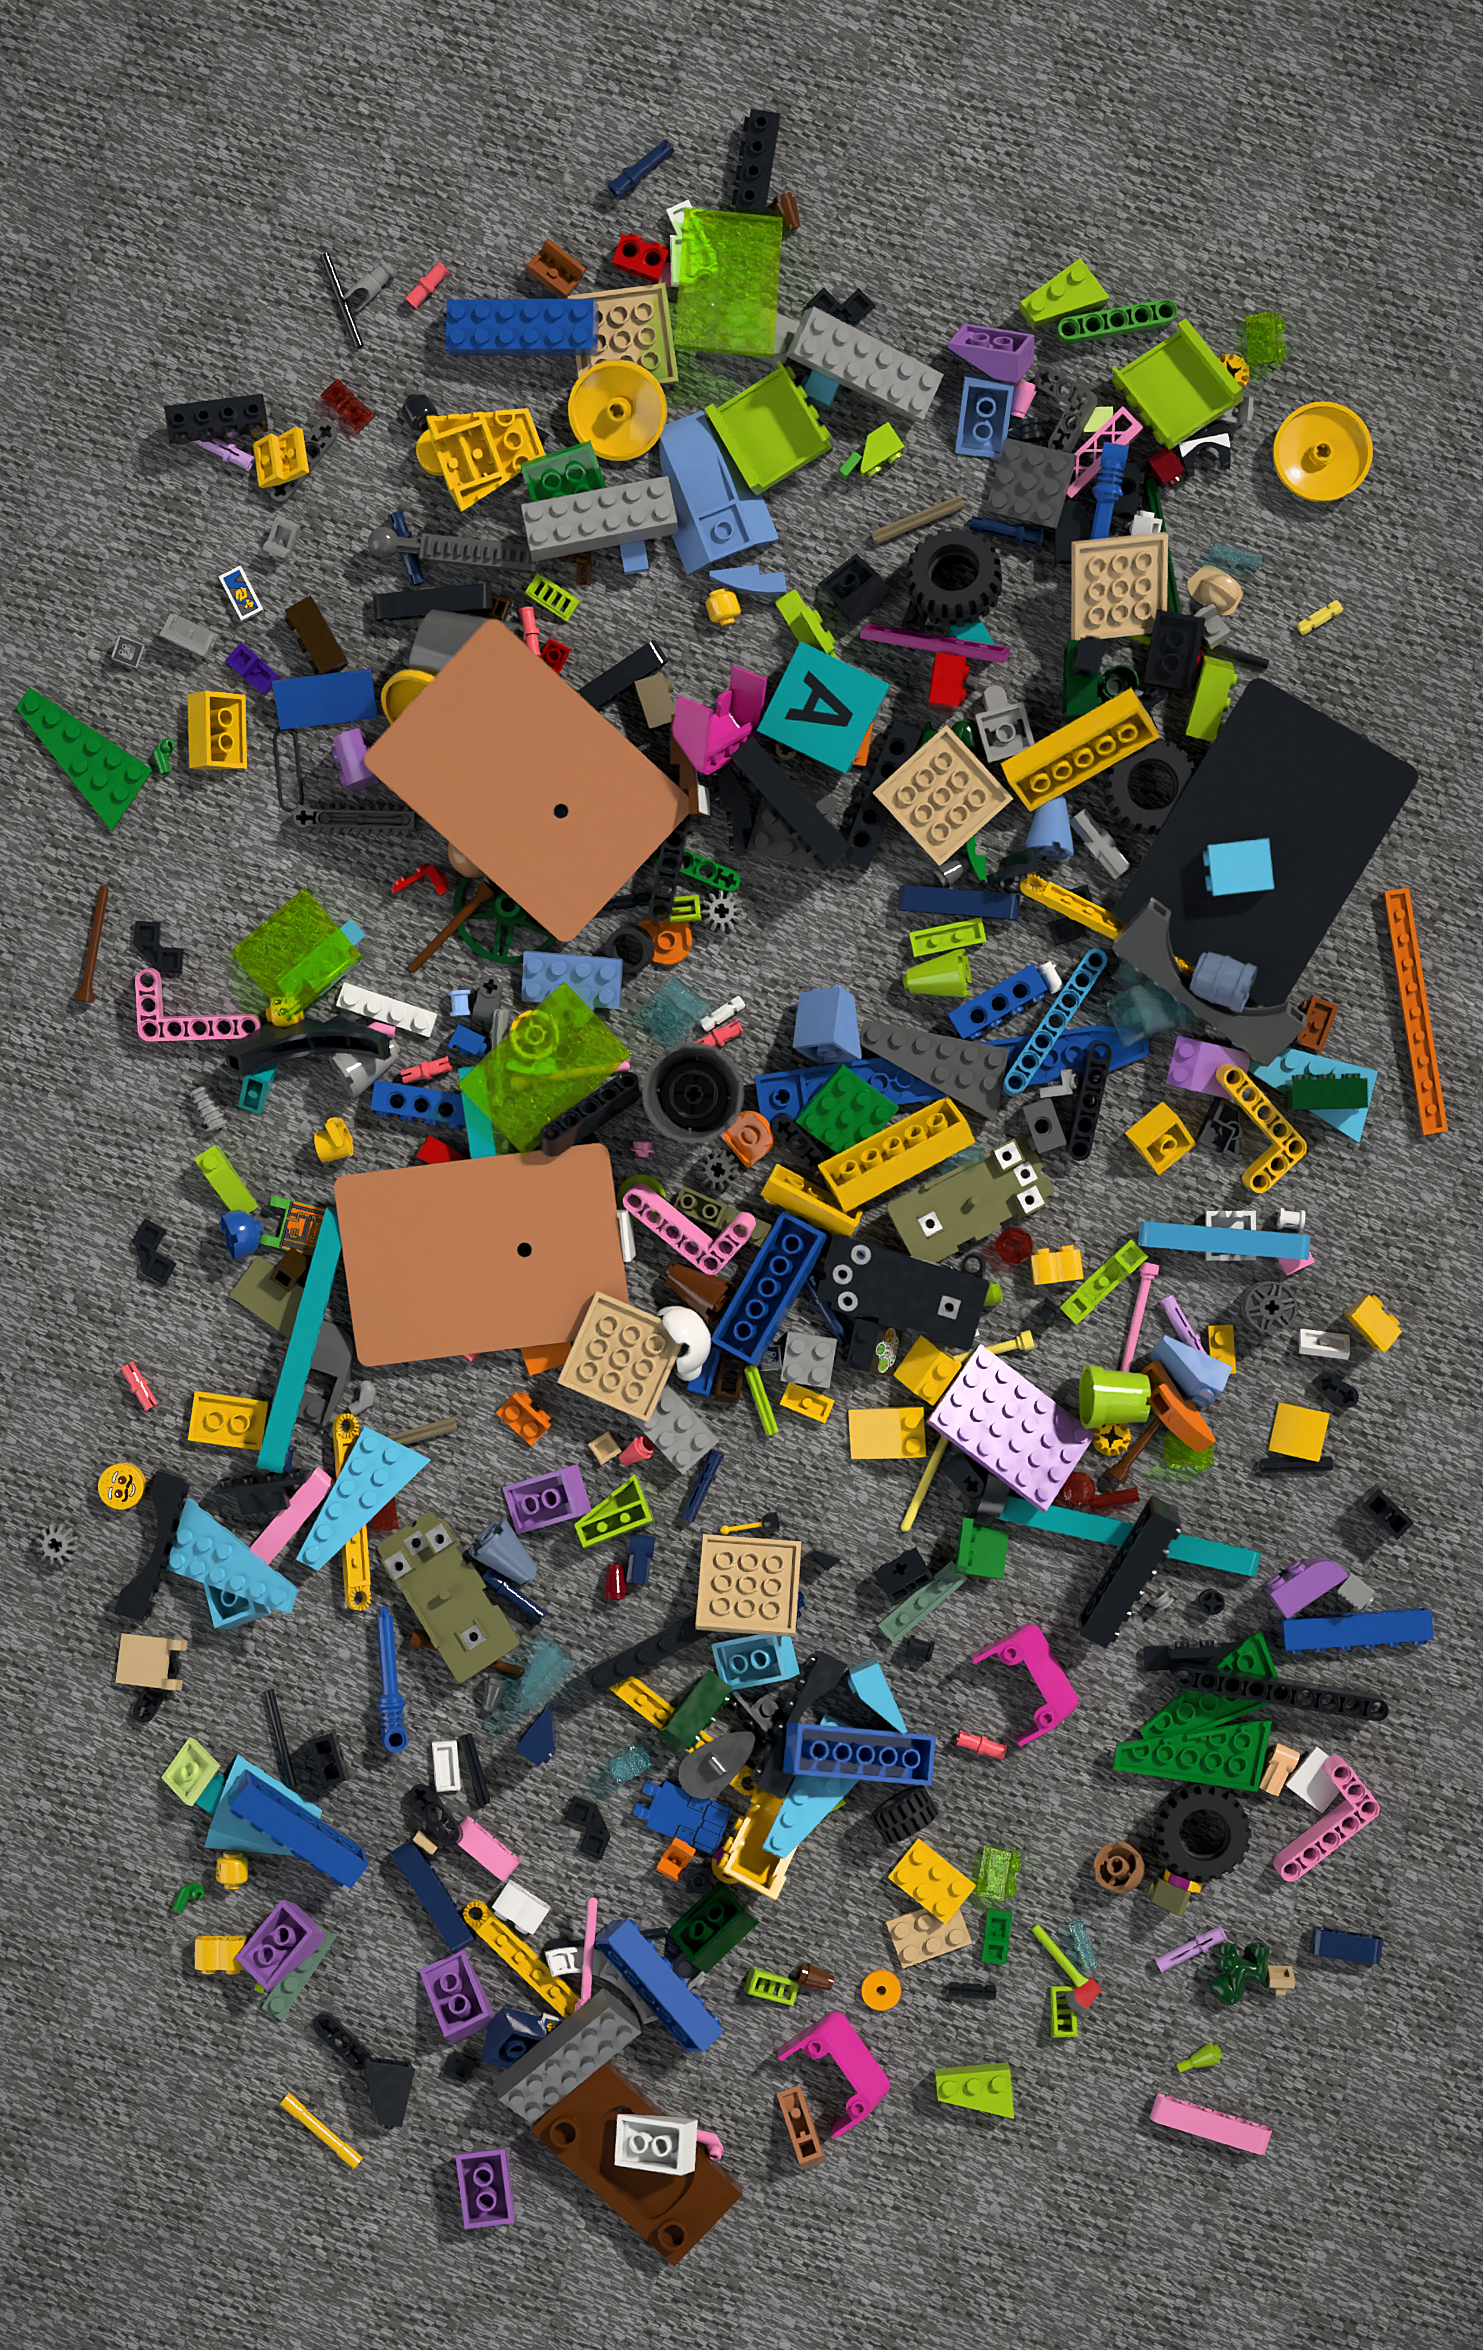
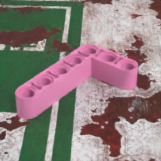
M146 968L140 971L135 978L138 1033L145 1041L240 1039L252 1033L245 1030V1020H252L256 1026L255 1030L262 1027L261 1019L255 1014L163 1017L160 973L154 968ZM145 973L153 976L154 984L152 986H147L143 983L142 979ZM146 998H151L155 1002V1009L153 1011H149L144 1007V1000ZM197 1021H201L206 1025V1032L204 1034L196 1032L194 1026ZM220 1021L229 1022L231 1025L229 1033H224L220 1030ZM171 1022L180 1024V1034L176 1035L170 1031ZM147 1023H152L156 1026L157 1032L155 1035H149L146 1032L145 1026Z
M634 1183L623 1197V1205L630 1213L707 1275L717 1274L748 1240L756 1226L755 1218L750 1213L742 1212L736 1215L721 1234L713 1240L644 1183ZM633 1194L639 1196L641 1200L635 1199ZM652 1210L657 1211L660 1216L655 1215ZM738 1224L743 1225L746 1230L741 1229ZM671 1226L676 1227L679 1230V1232L673 1230ZM724 1241L729 1242L732 1246H727ZM690 1242L696 1243L698 1247H694ZM709 1257L714 1258L717 1263L712 1262Z
M1332 1755L1328 1757L1323 1764V1769L1346 1800L1274 1857L1273 1865L1286 1881L1292 1882L1299 1879L1379 1814L1380 1806L1340 1756ZM1341 1767V1770L1335 1773V1770ZM1355 1785L1352 1790L1348 1791L1350 1786ZM1368 1802V1805L1362 1808V1806ZM1330 1833L1328 1837L1323 1839L1325 1834ZM1310 1848L1309 1852L1304 1854L1305 1850ZM1291 1864L1289 1868L1284 1869L1286 1865Z

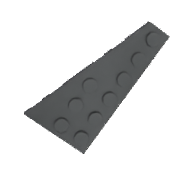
M863 1020L860 1035L861 1046L995 1122L1009 1049Z

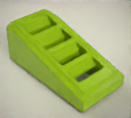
M539 573L535 575L525 591L526 597L568 622L580 603V600ZM540 583L544 584V587L537 596L534 593L539 587ZM549 588L552 589L553 592L547 601H544L543 598ZM560 594L562 597L557 605L553 607L551 604L556 596ZM566 599H568L571 602L565 609L564 613H562L559 610L563 606Z
M750 1967L744 1991L752 1996L793 2006L800 1984L796 1983V1980ZM758 1977H761V1978H760V1981H759V1984H758V1987H757V1989H756L755 1987H756V1983H757ZM769 1979L770 1983L767 1992L763 1991L766 1980ZM780 1982L777 1994L775 1995L773 1992L776 1983ZM787 1984L790 1985L786 1998H784L782 1996L785 1986Z
M1075 1986L1050 1987L1051 2038L1078 2037L1077 2013H1074L1071 2009H1057L1058 2004H1067L1066 1999H1056V1994H1065L1075 1989ZM1057 2015H1070V2019L1057 2020ZM1058 2025H1070V2030H1058Z

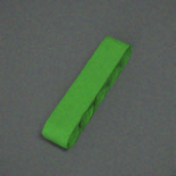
M1163 299L1067 317L1059 323L1056 337L1060 343L1071 345L1166 327L1174 321L1177 315V306L1172 300ZM1162 308L1168 309L1171 317L1163 318L1159 314V310ZM1143 313L1147 321L1144 323L1138 322L1135 319V314ZM1114 317L1120 318L1123 325L1121 327H1114L1110 319ZM1094 322L1098 325L1099 330L1091 332L1087 329L1086 324ZM1066 326L1071 327L1074 330V335H1064L1062 328Z

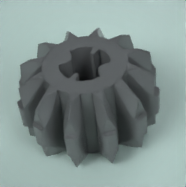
M714 1149L712 1150L714 1159L711 1160L707 1154H704L703 1157L708 1161V1164L698 1163V1166L706 1168V1171H700L697 1174L698 1176L707 1174L708 1177L702 1181L703 1185H706L709 1180L713 1181L710 1190H714L716 1182H719V1188L723 1191V1181H726L729 1186L733 1185V1182L728 1179L729 1175L738 1178V1174L730 1172V1169H736L739 1165H729L734 1156L731 1155L725 1160L726 1150H722L720 1158H717V1152ZM716 1163L722 1164V1168L725 1169L723 1176L721 1174L720 1177L714 1176V1171L711 1170L713 1164L717 1166Z

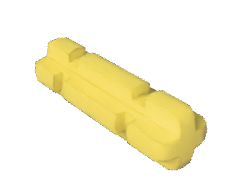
M1333 601L1327 605V608L1324 607L1309 616L1308 620L1304 619L1297 624L1299 632L1302 635H1306L1312 631V628L1315 629L1330 620L1332 616L1335 617L1340 614L1343 608L1339 601Z

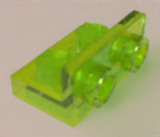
M1275 311L1245 316L1248 365L1251 367L1271 363L1283 365L1284 357L1287 356V347L1285 342H1283V332H1285L1284 318Z
M1164 1432L1162 1462L1168 1464V1468L1183 1469V1465H1193L1195 1470H1208V1466H1214L1213 1444L1203 1452L1198 1453L1186 1445L1174 1433Z
M990 1845L984 1846L976 1895L1002 1902L1012 1899L1017 1889V1883L1015 1882L1016 1873L1021 1866L1020 1851H1009Z

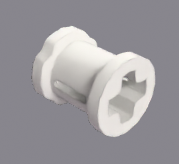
M1280 1208L1277 1217V1229L1292 1228L1297 1229L1298 1232H1303L1305 1211L1292 1212Z

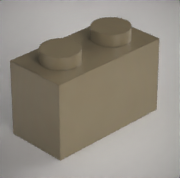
M663 673L635 681V687L650 732L671 725V714H675L676 701L672 702L669 694L674 692L670 679H664Z

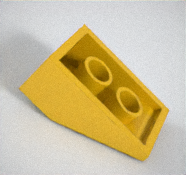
M923 1406L848 1410L851 1459L926 1457Z

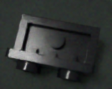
M1028 848L1004 857L1002 859L1004 869L987 875L986 878L988 885L998 884L999 888L1027 880L1028 875L1040 871L1039 859L1035 848Z

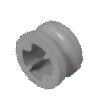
M1164 1590L1151 1599L1149 1604L1151 1606L1154 1605L1155 1612L1159 1613L1172 1604L1174 1599L1168 1597V1591Z

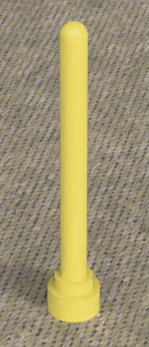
M1027 1330L1020 1332L1021 1335L1016 1336L1017 1339L985 1348L996 1355L1018 1348L1029 1351L1035 1349L1031 1332ZM973 1351L953 1357L964 1364Z
M939 1433L941 1437L901 1524L903 1532L910 1530L950 1441L941 1433Z

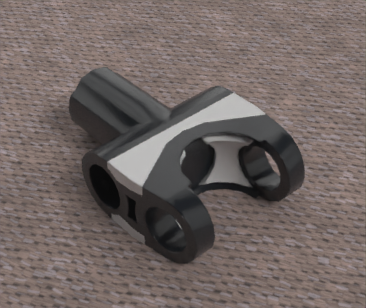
M1224 422L1212 425L1209 423L1176 445L1186 477L1195 475V456L1202 450L1215 454L1220 461L1222 470L1230 469V442Z

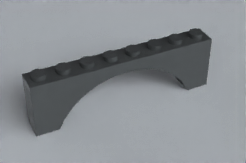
M1151 897L1114 938L1111 948L1115 954L1133 964L1139 973L1150 977L1157 987L1167 990L1178 1003L1189 1007L1195 1016L1210 1023L1216 1032L1227 1036L1237 1048H1242L1248 1052L1255 1062L1262 1063L1268 1067L1304 1030L1308 1016L1289 1002L1263 1008L1244 1007L1242 1012L1239 1013L1232 1011L1230 1007L1216 1003L1212 1004L1208 1000L1193 994L1194 991L1190 990L1191 980L1179 966L1171 948L1169 939L1171 911Z

